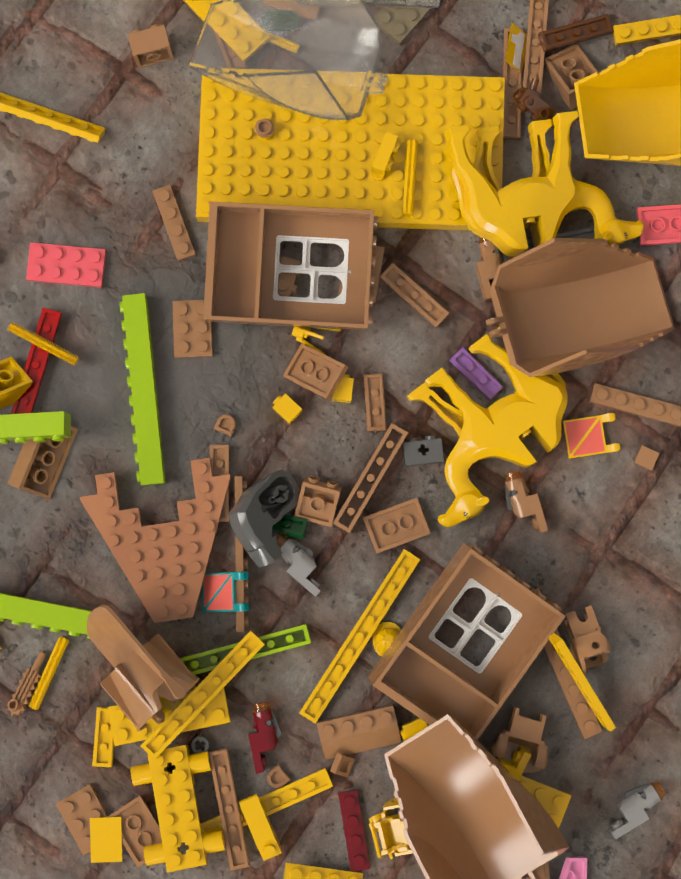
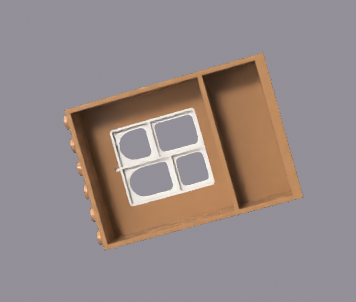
M210 202L203 319L207 322L367 331L368 326L372 325V313H369V307L373 306V294H370V288H374V274H371V269H375L376 255H372V249L376 250L377 236L373 235V230H377L378 216H374V211ZM282 241H294L303 244L301 265L280 264V243ZM330 243L339 245L344 251L343 262L337 267L311 266V244ZM282 272L309 274L311 276L309 297L279 296V274ZM320 275H333L341 280L343 289L338 297L333 299L318 297V278Z
M463 543L368 678L374 687L427 724L431 725L447 714H450L478 740L548 642L549 636L555 632L563 621L565 615L561 613L562 608L548 599L545 602L547 597L534 588L530 591L531 586L519 577L513 579L516 575L505 567L501 566L499 569L498 566L500 564L488 555L482 557L484 552L471 543L469 546ZM477 587L485 593L486 601L474 620L468 623L453 612V608L467 589ZM498 605L507 607L511 613L510 623L502 633L497 632L484 622V618L489 611ZM445 619H450L464 629V634L453 648H449L435 638V633ZM477 629H481L495 639V644L479 666L473 665L460 655V652Z

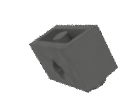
M427 436L425 440L418 441L417 438H409L402 444L405 467L444 462L441 438L437 439V436ZM420 446H424V449H428V452L425 453V456H422V453L418 452V450H420L421 448Z

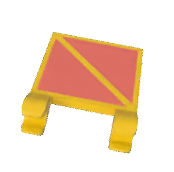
M609 413L563 421L569 459L620 451L619 443L606 445L602 424L615 421V414Z

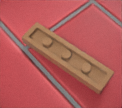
M167 185L153 190L152 192L178 262L196 256L171 186Z
M394 263L380 276L381 280L435 328L449 315V312Z
M210 445L213 477L229 474V445ZM229 487L219 522H229Z

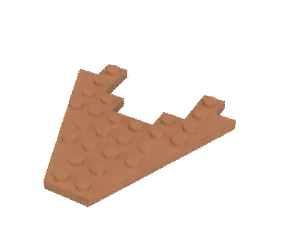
M210 458L190 461L196 499L177 502L179 521L142 526L140 508L120 510L116 475L114 472L95 475L97 494L80 497V501L154 623L191 618L195 615L231 480V474L213 477Z

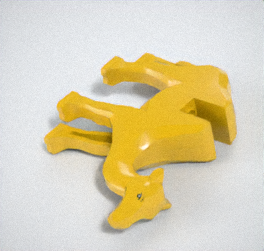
M578 111L558 113L553 117V122L552 119L532 121L528 125L532 147V177L519 179L503 188H500L491 165L492 145L496 135L501 132L500 126L483 127L475 132L478 145L473 163L470 161L464 143L466 135L471 130L470 125L452 126L445 131L453 164L452 177L459 199L461 215L465 219L469 230L477 236L491 241L507 256H519L528 249L525 228L530 227L535 248L556 238L564 216L578 209L588 210L592 214L595 239H605L608 241V244L616 243L620 245L628 240L639 237L643 233L644 223L641 220L631 222L617 219L611 201L603 190L573 178L570 168L571 146L569 135L571 124L579 117ZM554 124L555 143L550 164V154L546 146L545 133Z
M488 333L471 345L469 350L474 354L487 355L499 363L511 379L516 391L514 394L503 397L488 408H484L475 403L466 392L459 388L442 367L407 396L410 402L422 401L429 405L443 421L454 428L459 437L444 467L446 481L456 497L446 513L438 516V522L445 527H452L478 516L489 502V498L483 496L468 477V469L472 464L482 459L497 458L526 468L537 462L521 442L529 433L534 435L547 453L553 450L561 439V420L568 399L566 382L559 373L528 377L510 365L506 350L495 344ZM429 387H442L458 409L443 401Z

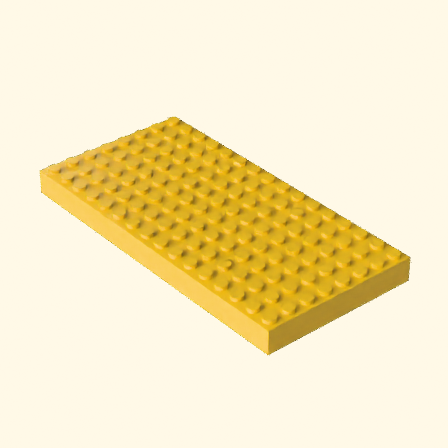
M202 68L196 203L197 221L209 222L210 202L372 210L374 211V216H378L377 228L469 230L465 219L461 215L459 199L452 177L453 164L445 131L452 126L470 125L471 130L466 135L464 143L470 161L473 163L478 145L475 132L483 127L500 126L501 132L496 135L492 145L491 165L500 188H502L505 77ZM260 119H269L274 125V132L268 138H261L255 132V125ZM387 131L398 136L400 146L397 154L393 153L391 157L393 164L390 171H386L385 175L382 176L372 172V165ZM414 139L418 141L413 214L405 215L403 214L407 141Z

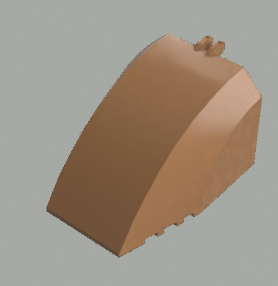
M553 238L499 265L490 288L497 318L486 320V324L488 326L499 325L500 329L492 330L489 332L490 337H503L510 365L528 377L556 374L600 363L635 351L675 330L654 257L640 252L634 254L631 252V249H621L618 244H608V241L605 239Z
M450 714L442 717L384 754L390 779H393L395 787L394 796L395 799H398L400 807L398 812L400 819H403L405 838L426 879H527L525 876L529 874L531 879H540L536 869L560 856L569 848L552 818L534 796Z

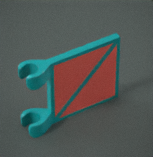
M248 572L205 573L202 585L203 612L249 611V603H236V580H248Z

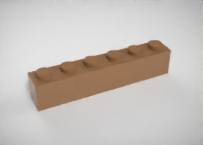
M391 423L334 520L333 524L350 534L408 432Z

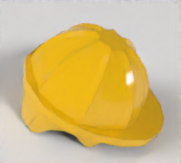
M382 622L373 633V646L376 653L381 657L401 631L400 627L395 623Z

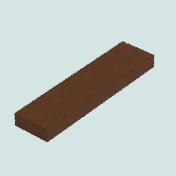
M605 14L539 32L538 36L543 52L612 34L614 30L609 15Z

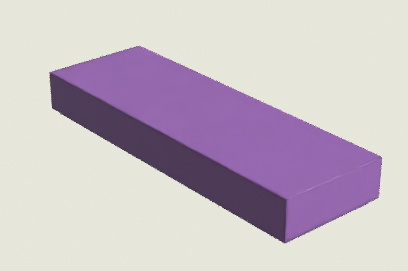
M464 347L449 360L489 401L503 388Z

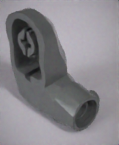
M284 470L274 471L245 490L228 514L234 534L258 567L266 566L281 556L282 552L277 539L272 534V526L280 521L286 513L295 508L298 503L299 489L296 481L291 474Z

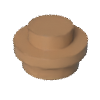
M260 119L255 125V132L261 138H268L274 132V125L269 119Z

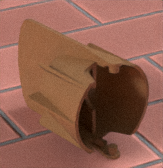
M98 606L89 614L87 620L88 636L114 667L112 673L102 680L100 685L130 719L137 732L147 727L146 722L150 718L155 723H162L165 720V715L160 710L162 705L159 696L176 703L199 681V678L186 667L159 634L142 645L109 606Z

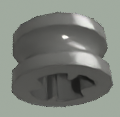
M204 736L196 737L191 744L192 750L195 753L206 752L210 746L209 740ZM197 740H198L199 742L204 741V742L206 743V744L204 745V747H206L204 750L201 749V748H200V749H197V748H196V746H197L196 741H197Z

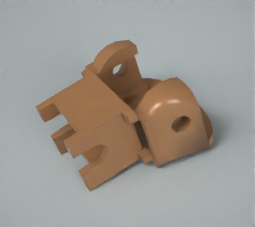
M592 605L585 607L586 614L583 615L585 622H581L578 619L575 611L566 613L567 620L564 621L571 639V654L585 676L587 669L600 666L608 661V653H610L611 648L609 640L601 633L602 630ZM596 656L597 659L595 661L589 659Z
M513 706L507 730L503 729L502 732H497L489 752L496 759L501 757L512 762L514 752L522 745L527 747L532 754L523 773H534L541 769H546L548 746L544 744L541 737L547 716L539 714L538 720L519 715L520 709Z

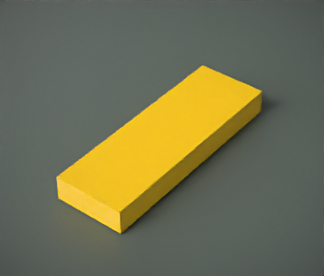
M97 707L92 766L113 767L114 739L108 707Z

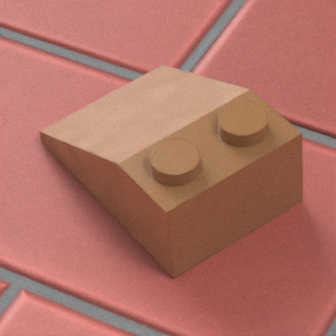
M577 44L544 58V63L559 94L570 110L577 107L574 83L595 72L598 73Z

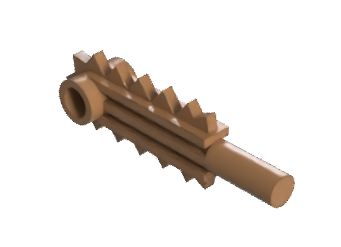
M40 651L32 668H26L25 672L22 673L23 679L19 680L20 685L15 687L16 693L12 694L13 699L8 701L7 710L11 711V716H20L21 713L26 711V704H29L28 698L32 697L31 692L36 689L35 684L40 682L41 673L38 671L47 654Z

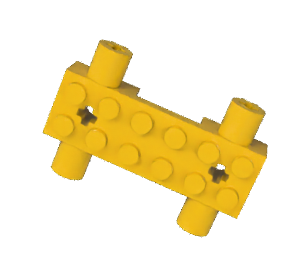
M182 745L164 749L155 760L148 754L149 763L130 768L134 786L148 783L153 785L162 843L143 847L146 866L165 863L168 873L209 864L208 854L224 851L226 847L223 831L204 834L203 825L200 824L194 790V785H196L194 774L211 771L208 751L190 755L189 746ZM171 763L172 766L176 767V769L173 770V774H170V772L167 771V768L170 767ZM184 842L185 845H189L186 854H184V851H181Z

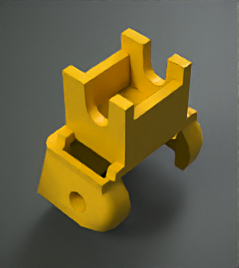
M395 798L384 804L383 812L381 813L382 818L374 823V827L378 828L383 848L381 855H386L390 852L394 853L395 856L413 853L403 832V829H405L403 819H400L399 814L388 816L394 812L395 808H400L398 799Z

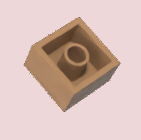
M155 24L149 29H136L127 34L138 68L174 59L164 25Z

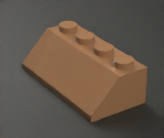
M71 426V438H64V441L45 439V442L27 440V443H23L7 484L50 500L78 429Z
M393 704L317 721L325 760L335 758L337 753L350 755L401 743Z

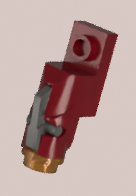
M268 701L253 704L252 713L256 732L248 734L256 774L264 772V767L267 766L266 756L262 755L261 752L274 750L278 738L282 734Z

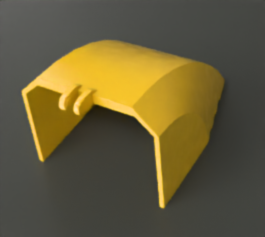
M681 39L644 48L642 52L634 56L632 54L626 57V60L615 65L612 64L607 69L599 73L595 72L574 83L586 159L681 166Z

